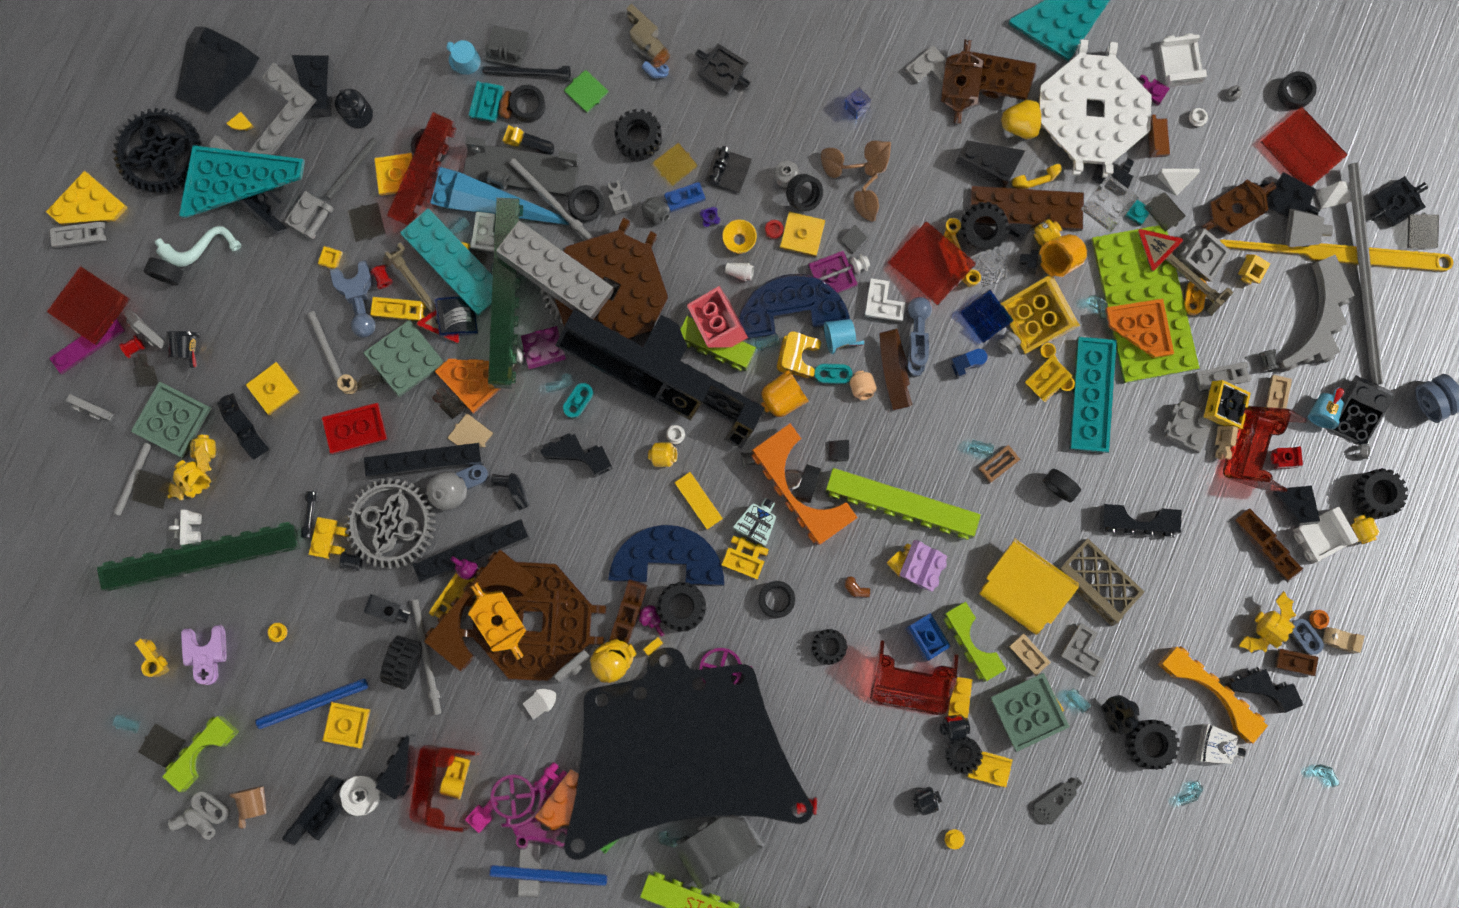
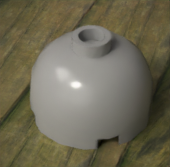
M444 471L436 474L428 483V499L434 507L440 510H451L459 507L467 496L465 482L462 478L455 475V472Z

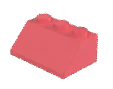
M720 286L687 304L708 347H733L748 338L732 305Z

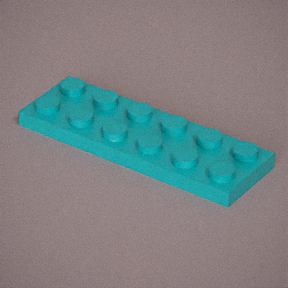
M429 208L400 232V235L478 316L506 292V289Z
M1089 337L1077 338L1070 450L1109 453L1117 340Z

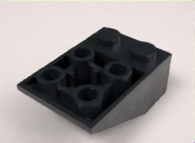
M1355 375L1342 400L1344 405L1339 419L1340 423L1335 429L1330 430L1359 444H1367L1395 396L1390 390Z
M407 735L400 739L397 744L398 751L395 755L392 754L386 763L388 765L385 772H381L376 779L378 784L375 788L394 800L403 799L413 782L416 749L415 735Z

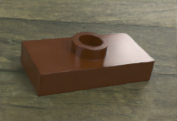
M1278 649L1275 668L1316 676L1319 657Z

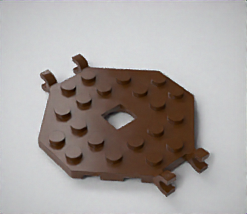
M623 217L617 231L566 246L564 253L602 280L608 278L621 285L614 300L608 299L593 320L620 333L627 339H632L633 337L652 332L668 300V295L652 250L657 240V234L650 231L644 244L625 234L630 226V220ZM555 298L563 325L565 326L573 310Z
M516 562L538 580L526 596L513 588L502 586L487 588L484 592L502 591L522 624L524 611L543 612L542 631H525L518 642V647L524 656L517 660L509 649L492 652L491 647L474 622L473 629H461L462 637L473 638L508 679L549 681L590 644H604V637L590 635L592 613L606 614V606L592 605L557 564ZM471 598L466 606L471 607L477 598ZM495 615L491 619L494 625H500L503 621L500 615Z

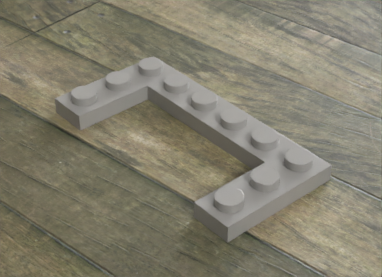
M275 63L270 66L262 78L289 102L248 151L251 153L273 155L317 101ZM217 135L207 145L210 148L234 150Z

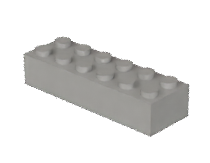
M518 221L496 250L497 257L571 310L574 311L575 309L592 319L596 317L613 294V287L521 221Z

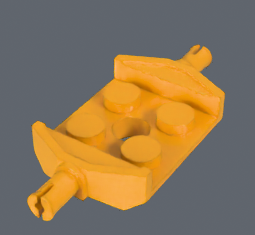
M478 583L470 586L477 599L471 606L468 614L491 647L492 652L509 649L517 660L520 657L522 658L524 654L519 649L518 642L524 635L526 628L503 592L485 593L481 590ZM500 615L503 618L502 623L494 625L491 622L493 616Z

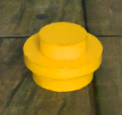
M273 623L267 631L269 639L273 642L283 641L288 633L286 626L282 623Z
M951 829L945 835V843L951 849H959L965 842L963 833L957 829Z

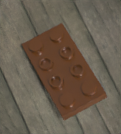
M970 51L972 55L984 61L979 92L992 99L1005 96L1027 100L1037 69L1036 63ZM958 77L957 85L963 86L967 81L966 77Z

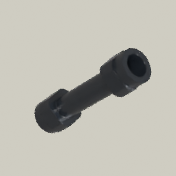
M306 491L305 501L307 502L304 527H301V538L312 539L314 533L312 528L314 506L318 502V492Z

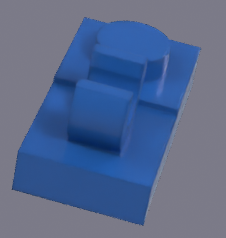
M700 182L664 194L671 213L706 201Z

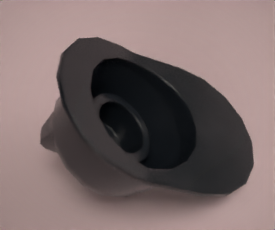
M355 89L339 91L335 99V108L344 121L356 129L368 126L373 118V110L362 94Z

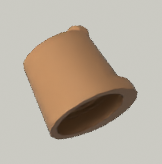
M264 786L229 794L236 802L239 812L238 826L240 829L246 827L245 819L267 813Z

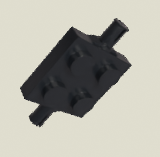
M717 44L709 54L700 49L696 51L695 56L704 61L703 66L698 71V76L729 95L738 83L747 89L752 82L743 77L749 62L722 45Z
M1282 172L1278 181L1273 184V186L1276 185V189L1268 193V209L1287 219L1290 209L1307 211L1318 215L1321 209L1311 205L1312 198L1317 189ZM1263 179L1260 187H1265L1269 182Z
M1406 176L1402 177L1371 196L1377 204L1378 210L1371 213L1370 217H1373L1372 220L1375 221L1379 217L1384 216L1391 227L1396 226L1426 208L1421 200L1420 193L1427 190L1428 186H1425L1426 183L1423 182L1419 186L1414 187Z

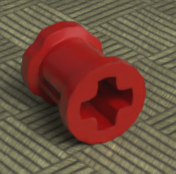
M385 265L376 266L370 271V274L374 276L377 282V289H384L393 284L392 279L388 277Z
M136 334L128 342L119 344V347L128 359L140 349H146Z
M817 797L809 800L813 806V815H817ZM797 803L796 814L805 813V806Z

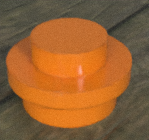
M1315 610L1310 614L1309 622L1313 628L1323 629L1329 624V616L1323 610Z

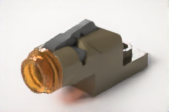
M631 3L626 10L627 19L635 25L629 31L631 41L633 42L632 48L651 62L653 61L662 66L670 58V53H668L669 50L657 38L659 35L658 27Z

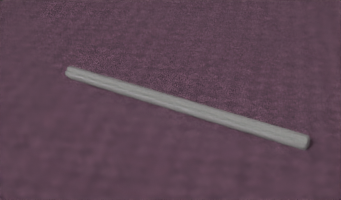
M1351 163L1348 165L1370 375L1372 383L1381 385L1383 384L1360 164Z

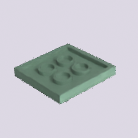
M410 320L363 352L367 360L398 398L432 375L444 363Z
M159 381L131 432L184 458L190 447L191 440L196 437L211 408Z
M1044 673L990 697L1015 752L1070 727Z

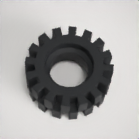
M833 629L822 630L812 641L813 655L823 664L831 665L841 661L847 651V641L844 635ZM827 639H832L837 644V650L833 654H826L822 650V643Z
M965 736L964 740L960 738L959 740H953L952 743H948L949 747L945 749V758L953 770L957 773L966 774L968 772L970 774L973 773L972 770L975 769L976 771L978 769L977 766L981 765L983 755L981 754V748L975 740ZM962 748H967L971 751V758L967 762L957 760V752Z

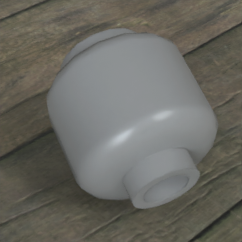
M789 160L780 162L774 172L776 183L782 187H787L790 180L794 176L799 175L797 165Z

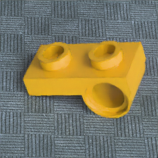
M140 639L135 643L146 658L141 666V671L145 676L159 677L169 671V668L166 666L168 665L167 660L162 655H158L155 651L157 647L151 640ZM155 663L156 671L151 673L150 666Z
M454 755L450 756L446 775L440 788L442 795L461 799L470 759Z

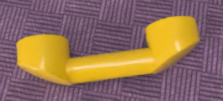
M1055 164L1046 169L1048 175L1027 181L1025 175L1013 178L1011 182L1016 189H1029L1053 181L1062 172V167L1060 164Z
M1045 343L1041 347V354L1046 359H1049L1052 355L1056 358V348L1052 343ZM1071 377L1061 389L1063 391H1071L1075 386L1074 379Z

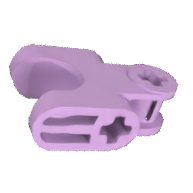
M222 625L214 626L211 630L209 643L202 647L197 643L196 634L192 629H183L181 638L184 665L193 666V677L197 683L204 685L214 684L218 679V663L226 662L227 659L225 628ZM209 672V676L203 678V674Z

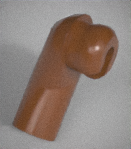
M505 91L500 100L498 113L500 117L509 119L512 113L511 110L507 109L510 103L511 91Z
M852 576L845 579V588L853 597L870 598V588L859 587L855 582L856 579Z

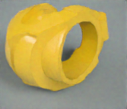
M616 639L599 646L590 658L591 670L594 676L604 683H612L621 679L630 668L636 655L632 644ZM609 650H620L625 655V659L620 654L614 651L609 652Z

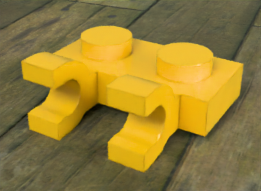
M317 517L308 555L326 559L330 558V553L341 556L342 552H345L346 549L334 546L333 541L335 535L349 537V534L345 532L347 528L337 527L338 521Z

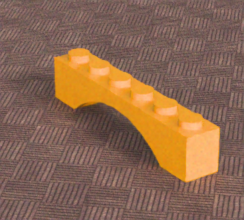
M1181 646L1172 647L1158 663V666L1172 678L1194 681L1213 692L1225 707L1231 721L1232 730L1245 742L1254 744L1268 727L1264 722L1265 719L1259 713H1253L1249 709V704L1244 700H1238L1234 696L1233 690L1227 686L1223 687L1219 683L1220 680L1212 673L1208 674L1204 670L1202 663L1198 660H1192L1188 656L1189 652Z

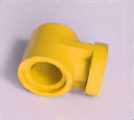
M908 543L903 547L905 550L903 553L899 550L886 562L898 576L911 548V545Z

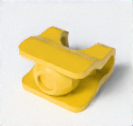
M792 331L788 333L782 340L776 365L777 370L782 373L789 370L792 375L804 378L814 377L815 369L803 362L802 352L803 350H819L822 342L819 339Z

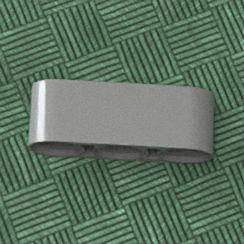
M521 840L520 845H525L526 841ZM530 842L527 849L520 850L519 868L541 869L542 843ZM519 879V897H539L540 881Z

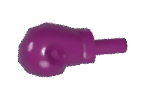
M454 556L451 557V561L456 564V573L460 578L470 580L476 576L479 567L475 562H470L466 559L459 561Z
M648 605L639 612V622L643 626H649L650 629L655 627L660 637L665 635L659 626V623L662 621L655 606Z

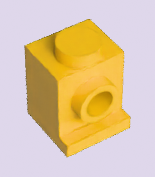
M1246 254V259L1238 275L1242 277L1241 281L1246 284H1260L1270 263L1255 254Z

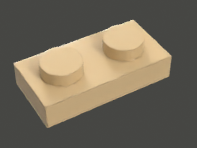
M1277 375L1271 376L1264 413L1281 417L1285 416L1292 379Z
M1022 634L1009 646L1035 676L1051 663L1025 634Z

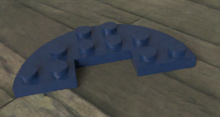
M787 274L773 278L759 286L744 303L739 315V321L748 336L747 339L776 334L773 316L810 310L813 328L824 326V322L850 319L843 299L828 283L810 275Z
M659 525L646 528L629 538L616 553L608 581L628 582L630 579L637 582H647L648 563L686 565V582L690 584L724 586L723 568L712 546L697 533L674 525Z

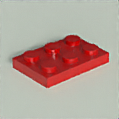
M379 403L322 417L331 455L388 440Z

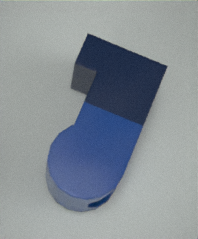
M975 349L951 359L950 364L956 378L964 377L968 369L982 367L987 361L988 355L983 349Z

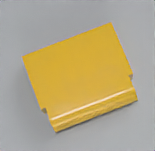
M1014 538L987 574L986 579L988 581L983 585L979 595L1032 633L1038 635L1047 622L1051 624L1079 588V583Z

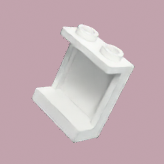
M1188 33L1181 37L1171 35L1165 37L1159 44L1165 86L1175 87L1200 84L1206 79L1207 72L1206 69L1202 70L1198 48L1199 34L1193 35Z
M1340 507L1333 508L1320 515V522L1318 524L1301 525L1293 529L1295 540L1302 545L1305 550L1304 555L1306 559L1311 561L1312 564L1359 541Z

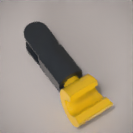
M508 125L503 137L505 144L519 146L521 142L522 146L543 154L552 155L554 153V144L551 141L540 139L528 133L524 134V131Z

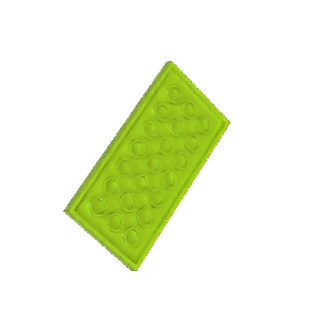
M1166 224L1140 228L1168 235ZM1139 229L1092 237L1091 239L1106 307L1163 299L1174 354L1153 358L1112 330L1113 338L1117 340L1116 351L1124 384L1200 369L1187 312L1184 307L1177 269L1165 260L1154 272L1150 270L1138 234Z

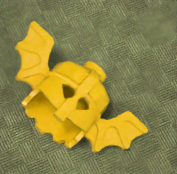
M201 445L194 452L197 462L191 461L186 463L182 460L174 466L173 481L175 484L166 482L160 488V491L166 493L168 498L177 497L179 500H183L184 495L194 498L196 494H201L203 489L210 487L209 484L212 481L206 472L211 471L209 466L211 454L206 451V445Z
M1285 591L1276 599L1281 613L1279 614L1274 610L1265 614L1259 612L1254 621L1257 622L1256 633L1260 638L1245 636L1240 642L1239 647L1246 648L1251 653L1255 650L1266 652L1269 644L1277 649L1282 645V642H1286L1289 639L1288 635L1295 628V625L1289 620L1295 617L1296 614L1292 609L1294 601L1287 597Z

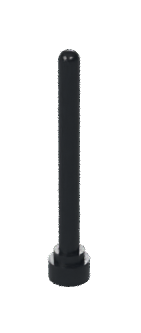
M562 66V68L559 67L558 69L482 67L484 74L558 77L562 81H570L571 78L570 66Z

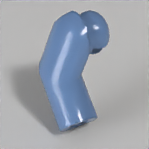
M646 61L641 66L653 79L665 78L669 74V67L665 64L654 68Z

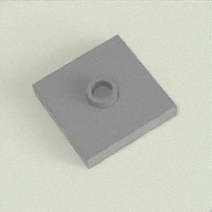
M583 650L559 670L554 677L558 682H564L570 675H576L582 670L581 666L591 658V655Z

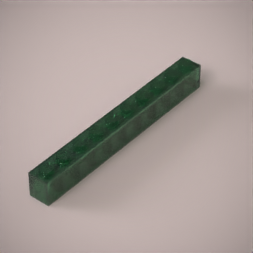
M496 198L488 371L489 388L512 389V383H516V372H513V365H517V353H514V346H518V334H515V327L519 326V316H515L516 308L519 309L520 297H516V290H520V278H517V271L497 257L496 250L518 221H520V216H523L524 205H520V199Z
M290 522L278 524L279 527L271 529L270 526L262 527L259 529V532L244 531L240 533V536L232 537V535L220 537L221 540L214 542L213 539L201 541L200 545L185 544L181 546L182 549L174 550V548L163 549L162 553L155 555L154 552L142 554L141 558L126 557L122 559L123 562H104L103 566L97 567L100 587L102 591L109 592L298 550L301 548L297 528L294 524L290 525Z

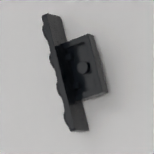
M270 190L238 200L270 232L277 234L286 231L287 227L275 217L283 202Z
M330 775L324 781L319 791L312 797L309 804L299 814L292 826L287 829L282 840L296 845L307 831L314 839L319 841L344 809L332 798L344 781L337 776Z

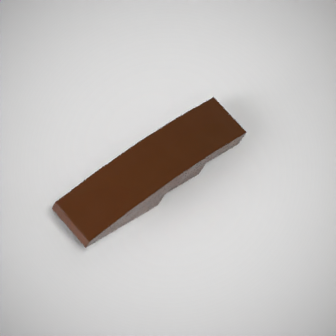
M896 328L880 332L883 371L892 408L897 410L910 407L913 404L907 386L911 384L905 368L908 362L898 330Z
M1250 508L1235 519V522L1247 538L1287 583L1303 571V568L1290 556V551L1277 539V535Z
M629 579L609 641L618 639L627 644L630 643L648 585ZM609 650V652L614 651L625 658V655L620 650Z

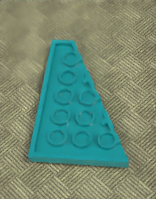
M1044 0L1011 18L1008 25L1069 62L1077 51V45L1080 44V40L1085 39L1110 0Z
M193 145L179 216L181 218H188L301 180L305 160Z

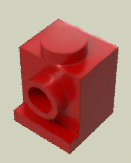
M1301 446L1272 450L1270 459L1271 463L1274 464V469H1291L1303 466Z

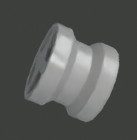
M1006 331L1004 338L997 342V345L1004 352L1011 355L1015 351L1014 348L1021 344V340L1010 331Z

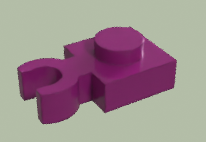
M1141 74L1139 80L1143 81L1144 84L1142 86L1152 95L1151 101L1159 106L1170 88L1156 79L1151 83L1147 76Z

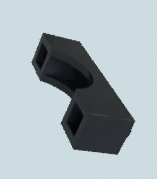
M1103 504L1100 506L1099 529H1105V533H1117V530L1124 531V534L1128 535L1144 532V536H1155L1158 533L1163 534V537L1174 538L1175 535L1181 533L1182 510L1162 508L1157 511L1151 521L1139 522L1128 515L1124 505Z

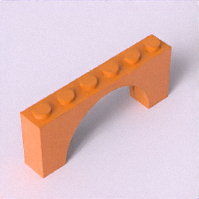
M790 423L751 451L753 453L751 457L757 465L761 464L764 468L762 472L767 480L774 482L776 486L773 488L779 496L783 495L786 499L785 505L789 511L796 513L798 516L796 521L802 528L805 527L808 530L807 536L811 542L821 545L858 517L847 502L832 509L821 510L802 504L791 494L785 480V463L791 449L801 440V437Z

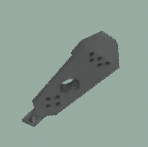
M1077 777L1072 783L1065 782L1034 804L1033 817L1039 824L1052 825L1077 795L1076 789L1083 784L1081 780ZM1055 797H1061L1062 801L1060 804L1055 803Z

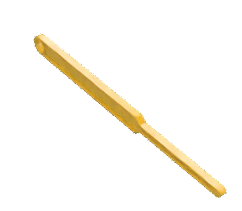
M1220 240L1228 249L1306 255L1311 261H1321L1336 255L1339 263L1359 265L1357 246L1320 243L1308 247H1289L1281 244ZM1369 247L1371 266L1446 272L1453 266V259L1447 254ZM1440 258L1448 260V268H1442L1439 265Z

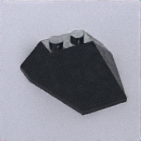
M195 26L186 42L176 98L210 114L253 74L261 58L239 42L208 27Z

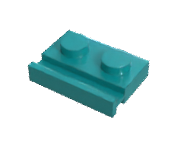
M477 81L468 115L469 118L496 123L504 87Z

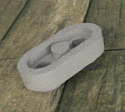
M198 792L191 799L193 809L211 823L219 824L228 818V808L210 793ZM202 798L206 799L205 805L201 804ZM217 810L222 812L220 817L216 815Z

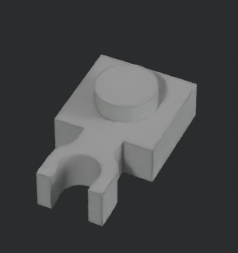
M619 180L616 181V188H612L610 183L607 184L608 190L612 194L608 197L615 215L633 209L627 191H621Z

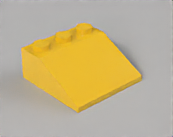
M1046 276L999 304L1002 311L1010 319L1008 323L1014 334L1021 340L1020 345L1025 354L1080 326L1052 276Z

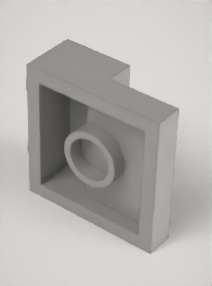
M1205 228L1196 229L1188 235L1189 242L1187 245L1179 249L1178 254L1180 256L1178 259L1191 271L1197 272L1207 282H1211L1231 250Z
M1181 401L1172 408L1171 414L1173 416L1171 421H1167L1163 431L1166 432L1164 438L1200 453L1213 421L1204 418V413L1199 411V408Z

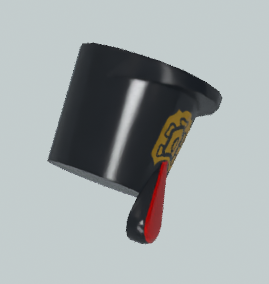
M190 331L166 332L168 358L189 360L190 368H195L197 366L195 358L196 339L200 338L201 334Z

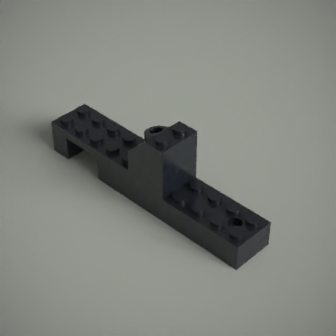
M574 309L555 345L690 421L700 405L731 421L732 425L724 440L740 449L753 433L765 409L757 402L746 398L741 393L730 389L707 374L680 361L687 349V344L679 325L663 315L659 317L646 343L642 347L635 341L627 339L620 333L609 329L602 323Z

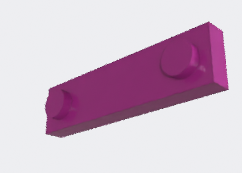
M111 315L51 356L50 360L58 372L64 374L126 330L117 317Z

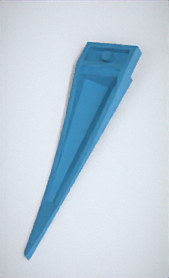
M442 167L439 169L431 204L454 210L492 213L499 216L570 225L561 215L460 172Z

